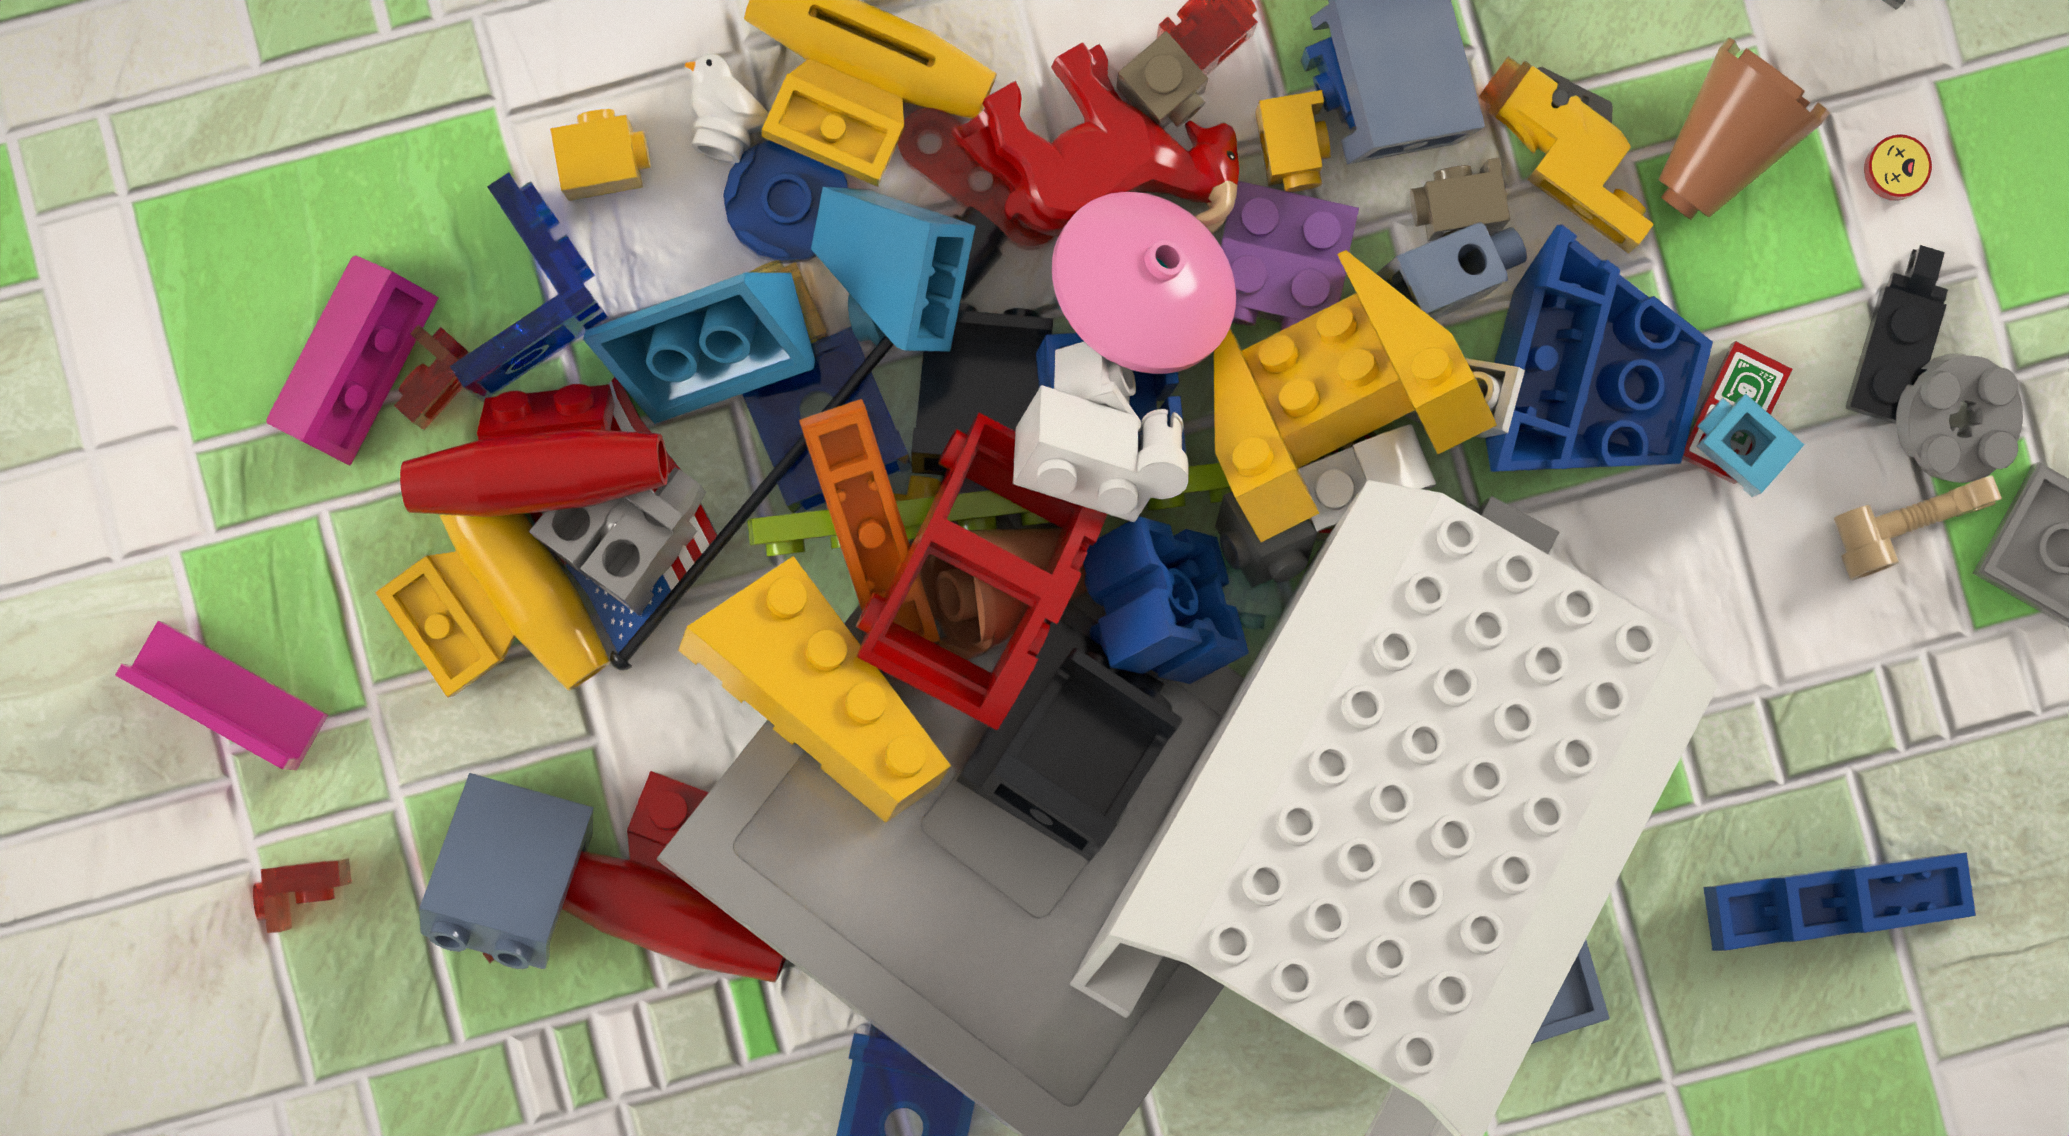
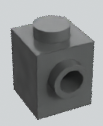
M1233 492L1223 495L1215 528L1220 534V544L1227 562L1235 570L1241 569L1252 588L1272 579L1277 583L1284 582L1302 572L1308 564L1317 536L1315 528L1310 520L1307 519L1260 542Z

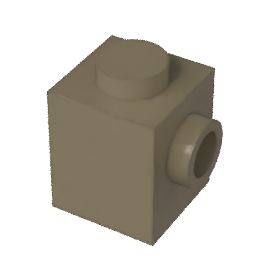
M1165 31L1118 72L1116 88L1133 107L1154 120L1163 129L1171 122L1178 128L1205 105L1206 102L1201 96L1205 93L1209 78L1171 35Z

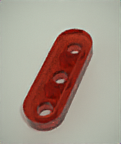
M934 108L919 109L906 117L904 129L898 141L900 155L908 167L963 208L967 209L968 206H972L980 211L1005 233L1010 243L1019 248L1037 250L1055 240L1057 236L1041 234L1033 229L1023 227L1019 219L1013 218L1009 222L1004 214V204L1008 195L1012 192L1000 177L984 170L970 152L956 141L952 135V130L954 127L961 126L960 122L948 113ZM925 134L937 135L942 140L941 148L933 154L922 152L918 147V142ZM985 171L990 174L993 179L991 187L982 192L973 190L969 186L968 180L974 172Z

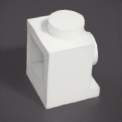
M1085 342L1055 350V390L1137 416L1129 405L1130 396H1133L1136 392L1135 378L1131 369L1106 359ZM1138 417V431H1141V420Z

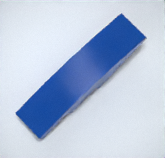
M1967 852L1703 887L1712 951H1726L1779 942H1797L1850 933H1868L1976 916Z

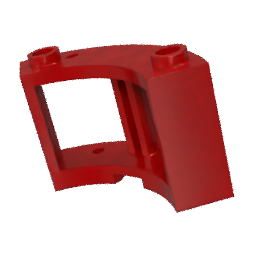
M979 412L966 434L956 429L947 442L938 461L939 465L947 468L944 478L885 596L883 597L874 592L864 607L856 627L864 631L865 635L856 657L998 730L1039 660L1035 657L1041 650L1050 629V625L1044 622V620L1047 619L1058 624L1082 575L1079 570L1088 553V547L1096 543L1107 514L1013 484L1015 431ZM965 478L1062 528L1045 571L947 520ZM929 554L942 559L1028 605L992 672L893 622Z

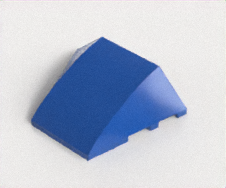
M1563 224L1555 227L1513 290L1494 363L1520 367L1525 372L1508 433L1485 438L1490 471L1681 464L1713 341L1655 296L1648 297L1621 276L1620 269L1609 260L1598 258L1576 240L1578 236Z

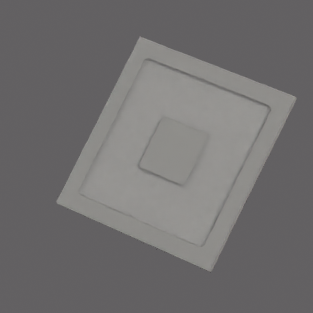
M965 478L958 494L987 490L985 487ZM1006 515L996 516L997 529H1016ZM1040 524L1031 525L1033 529H1046ZM911 539V540L909 541L910 547H911V545H912L914 539ZM1087 591L1067 604L1060 621L1091 639L1090 628L1098 623V619L1105 616L1106 612L1104 606L1097 604ZM858 605L844 624L861 645L865 632L856 627L862 613L860 605ZM938 619L934 620L939 637H946ZM1047 619L1044 620V622H1046L1047 624H1050L1051 622ZM1010 639L981 656L968 659V661L992 672ZM1227 665L1192 684L1159 678L1158 673L1152 670L1146 672L1164 683L1159 694L1170 702L1173 708L1172 711L1179 715L1183 721L1168 740L1116 822L1117 826L1109 839L1090 862L956 781L988 725L882 670L880 672L951 765L937 788L887 823L821 769L822 764L796 743L791 745L773 730L774 725L769 720H766L660 853L657 860L1018 1136H1118L1222 991L1224 985L1185 962L1163 956L1131 1014L1125 1018L1071 986L1070 982L1244 678Z

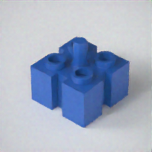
M1138 516L1135 522L1128 521L1098 538L1093 546L1089 545L1088 553L1083 562L1086 572L1085 585L1091 598L1097 604L1104 606L1106 615L1098 619V623L1090 628L1089 633L1091 639L1102 646L1105 655L1108 657L1110 667L1140 674L1152 670L1158 673L1159 678L1192 684L1249 654L1237 607L1226 604L1222 587L1230 582L1217 537L1185 529L1173 536L1170 524Z

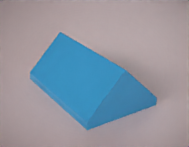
M745 272L585 330L583 337L586 344L654 424L814 369L815 364L814 353L791 273Z

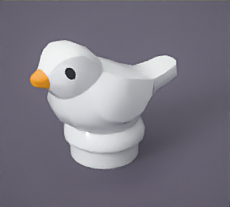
M706 54L696 61L685 63L684 66L691 74L695 85L692 92V107L699 117L692 128L695 136L691 146L697 152L709 158L726 163H739L743 151L749 149V135L762 130L769 112L735 79L730 65L723 57L717 54Z

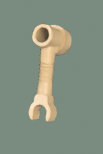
M1993 475L1955 488L1929 500H1924L1923 502L1912 504V506H1906V508L1877 517L1874 516L1870 505H1865L1836 516L1834 521L1847 552L1841 557L1850 580L1872 575L1899 563L1890 540L1891 538L1906 534V532H1912V530H1918V528H1923L1924 525L1929 526L1936 522H1941L1955 516L1959 517L1995 505V501L2001 500L2002 497Z

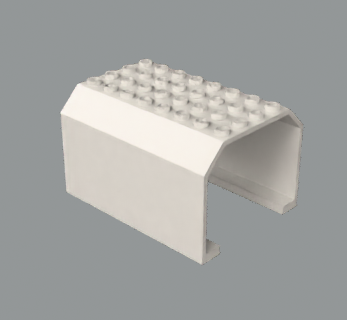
M1367 480L1312 558L1069 985L1127 1018L1163 956L1185 962L1391 1083L1392 1085L1365 1136H1484L1716 691L1718 683L1680 631L1440 492Z

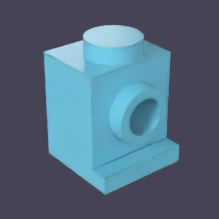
M1747 394L1738 398L1733 405L1722 398L1697 426L1706 436L1696 447L1744 487L1743 490L1752 498L1763 493L1805 445ZM1735 432H1744L1751 438L1752 449L1749 454L1740 455L1733 451L1730 441Z

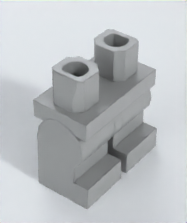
M674 467L668 475L667 485L659 487L655 494L648 490L591 507L545 511L529 532L547 547L550 552L586 578H590L597 586L640 616L654 596L650 591L659 577L674 563L682 546H687L697 533V530L689 520L697 511L706 491L697 481Z

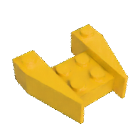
M1347 250L1337 255L1356 292L1355 294L1244 350L1241 349L1230 328L1226 337L1214 350L1215 454L1238 504L1260 542L1319 514L1298 468L1414 410L1437 454L1497 426L1477 380L1452 333Z

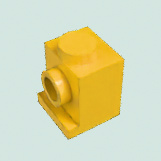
M1322 90L1259 100L1255 115L1268 186L1284 184L1285 192H1299L1322 185L1320 174L1323 167L1322 159L1331 157L1326 123L1324 120L1314 121V115L1320 113L1324 104Z

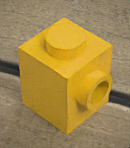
M613 109L592 110L579 114L577 116V124L550 128L560 187L568 201L643 188L640 170L651 168L644 130L633 132L632 125L626 115L615 116Z

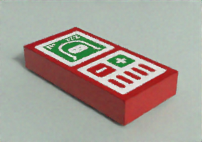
M1737 341L1733 342L1690 428L1682 459L1732 484L1738 483L1696 447L1706 436L1697 426L1722 398L1733 405L1744 394H1747L1771 415L1793 369ZM1735 432L1732 435L1730 444L1733 451L1740 455L1749 454L1752 449L1751 438L1744 432Z

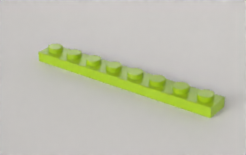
M1220 463L1189 466L1188 484L1181 494L1167 499L1150 498L1147 507L1148 511L1186 506L1185 494L1209 491L1210 503L1222 502L1223 495L1232 492ZM991 490L958 494L947 518L951 522L957 521L958 525L966 530L997 529L996 516L1021 514L1022 526L1051 523ZM935 497L896 501L908 540L915 539ZM828 509L747 520L750 546L765 544L767 557L806 552L804 539L830 536L831 549L841 548Z

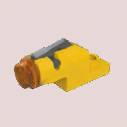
M1508 56L1478 98L1491 106L1487 112L1505 124L1532 153L1539 149L1546 154L1527 180L1629 254L1641 243L1654 224L1643 216L1646 208L1632 195L1621 189H1615L1611 193L1603 187L1631 148L1622 131L1612 124V103L1544 67L1536 68L1526 60L1520 65Z

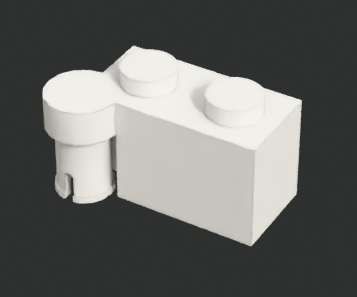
M1041 385L1016 426L1013 484L1135 522L1150 498H1172L1181 494L1187 487L1188 458L1182 450L1183 420L1177 413L1173 412L1170 417V427H1168V410H1153L1143 417L1141 422L1142 435L1138 439V416Z

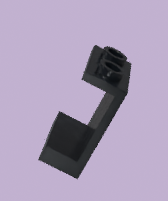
M960 303L950 351H923L916 428L913 430L911 450L912 473L944 476L947 468L939 465L938 461L947 442L956 429L966 434L979 412L1016 431V426L1039 390L1036 352L1045 335L1052 334L1054 318H1043L1038 312L1024 308L1008 309L1003 314L978 312L975 307Z

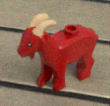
M1084 42L1057 56L1051 65L1055 75L1061 80L1078 105L1085 122L1062 133L1053 142L1050 143L1027 129L1020 116L1022 95L1016 81L987 96L982 103L985 109L969 122L954 127L952 130V135L956 141L970 152L984 170L1000 177L1010 188L1012 193L1008 195L1004 204V214L1009 222L1013 218L1020 219L1029 228L1041 234L1059 236L1072 216L1084 205L1101 196L1118 192L1169 193L1192 202H1203L1207 205L1208 210L1195 217L1212 235L1221 228L1227 216L1234 208L1239 177L1237 138L1233 127L1226 123H1221L1210 128H1202L1191 120L1187 121L1185 129L1193 146L1187 151L1158 123L1119 97L1108 77V58L1100 44L1088 50Z

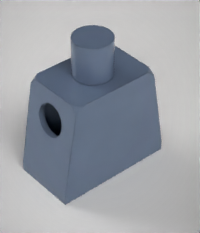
M1479 222L1396 256L1376 274L1436 320L1476 302L1508 281L1506 270L1526 262L1527 252L1522 238L1514 228L1509 227L1490 236L1486 226Z

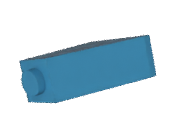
M823 187L811 250L897 348L905 351H950L975 225L868 189Z

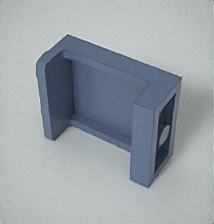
M1328 0L1329 4L1310 17L1313 30L1330 29L1357 130L1341 140L1347 165L1458 144L1485 127L1451 0Z
M469 773L419 908L421 934L429 937L432 943L446 950L460 952L469 948L490 954L497 962L510 968L526 969L530 965L545 969L550 957L551 938L581 852H587L593 835L594 807Z

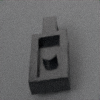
M1919 245L1918 249L1911 251L1905 275L1891 273L1887 286L1880 289L1845 409L1896 424L1900 396L1907 384L1914 385L1918 377L1927 370L1921 368L1931 360L1947 306L1944 302L1948 289L1936 286L1945 252Z

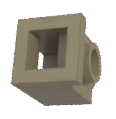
M1500 157L1487 159L1481 167L1479 174L1472 175V169L1469 165L1444 168L1433 173L1434 181L1426 182L1423 187L1410 189V203L1414 224L1416 227L1425 225L1428 241L1437 240L1479 222L1486 226L1488 232L1503 230L1510 221Z

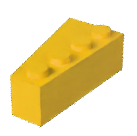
M794 556L686 627L678 649L679 652L695 665L700 663L722 681L721 686L741 703L745 700L774 725L773 730L791 745L796 743L822 764L821 769L885 823L937 788L951 767L950 763L880 670L856 657L861 645Z

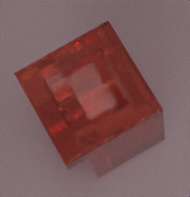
M1189 0L1176 14L1181 22L1176 26L1169 17H1166L1158 24L1156 38L1167 31L1202 72L1208 76L1254 35L1258 21L1252 15L1257 11V8L1252 0Z

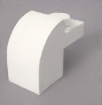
M1412 424L1354 444L1351 448L1299 468L1319 511V514L1311 517L1316 532L1338 523L1367 480L1423 490L1436 486Z

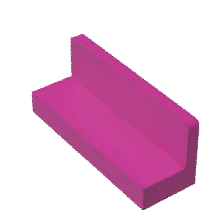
M353 256L266 419L267 424L351 466L439 297L389 269L361 257Z
M157 621L133 665L121 663L115 673V676L283 770H297L328 717V714L161 621Z

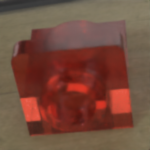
M418 324L410 334L437 359L429 367L424 363L419 365L405 378L398 390L403 396L394 407L412 423L425 430L475 374L461 362L469 351L440 327L431 335Z
M349 858L260 869L262 882H255L253 885V904L256 918L258 921L266 920L267 933L290 930L292 923L288 892H295L296 904L335 899L334 887L352 884Z

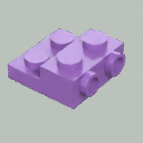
M1238 181L1234 208L1227 216L1220 245L1229 261L1235 281L1236 308L1232 323L1255 326L1257 318L1282 323L1281 331L1339 302L1346 271L1337 254L1344 250L1350 251L1359 208Z

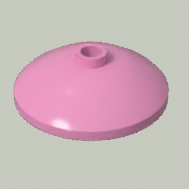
M1111 193L1096 198L1080 208L1058 236L1052 257V281L1058 303L1075 332L1087 345L1106 359L1138 372L1151 374L1174 373L1188 369L1203 361L1226 337L1236 308V288L1232 269L1222 247L1212 233L1195 216L1179 205L1147 193ZM1156 258L1160 259L1167 268L1161 266Z

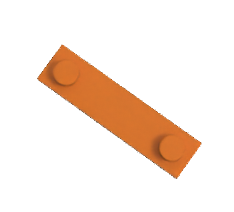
M860 399L800 419L799 423L861 611H863L874 592L883 597L885 596L910 549V544L865 404ZM918 574L893 622L934 643L940 641V637L920 575Z

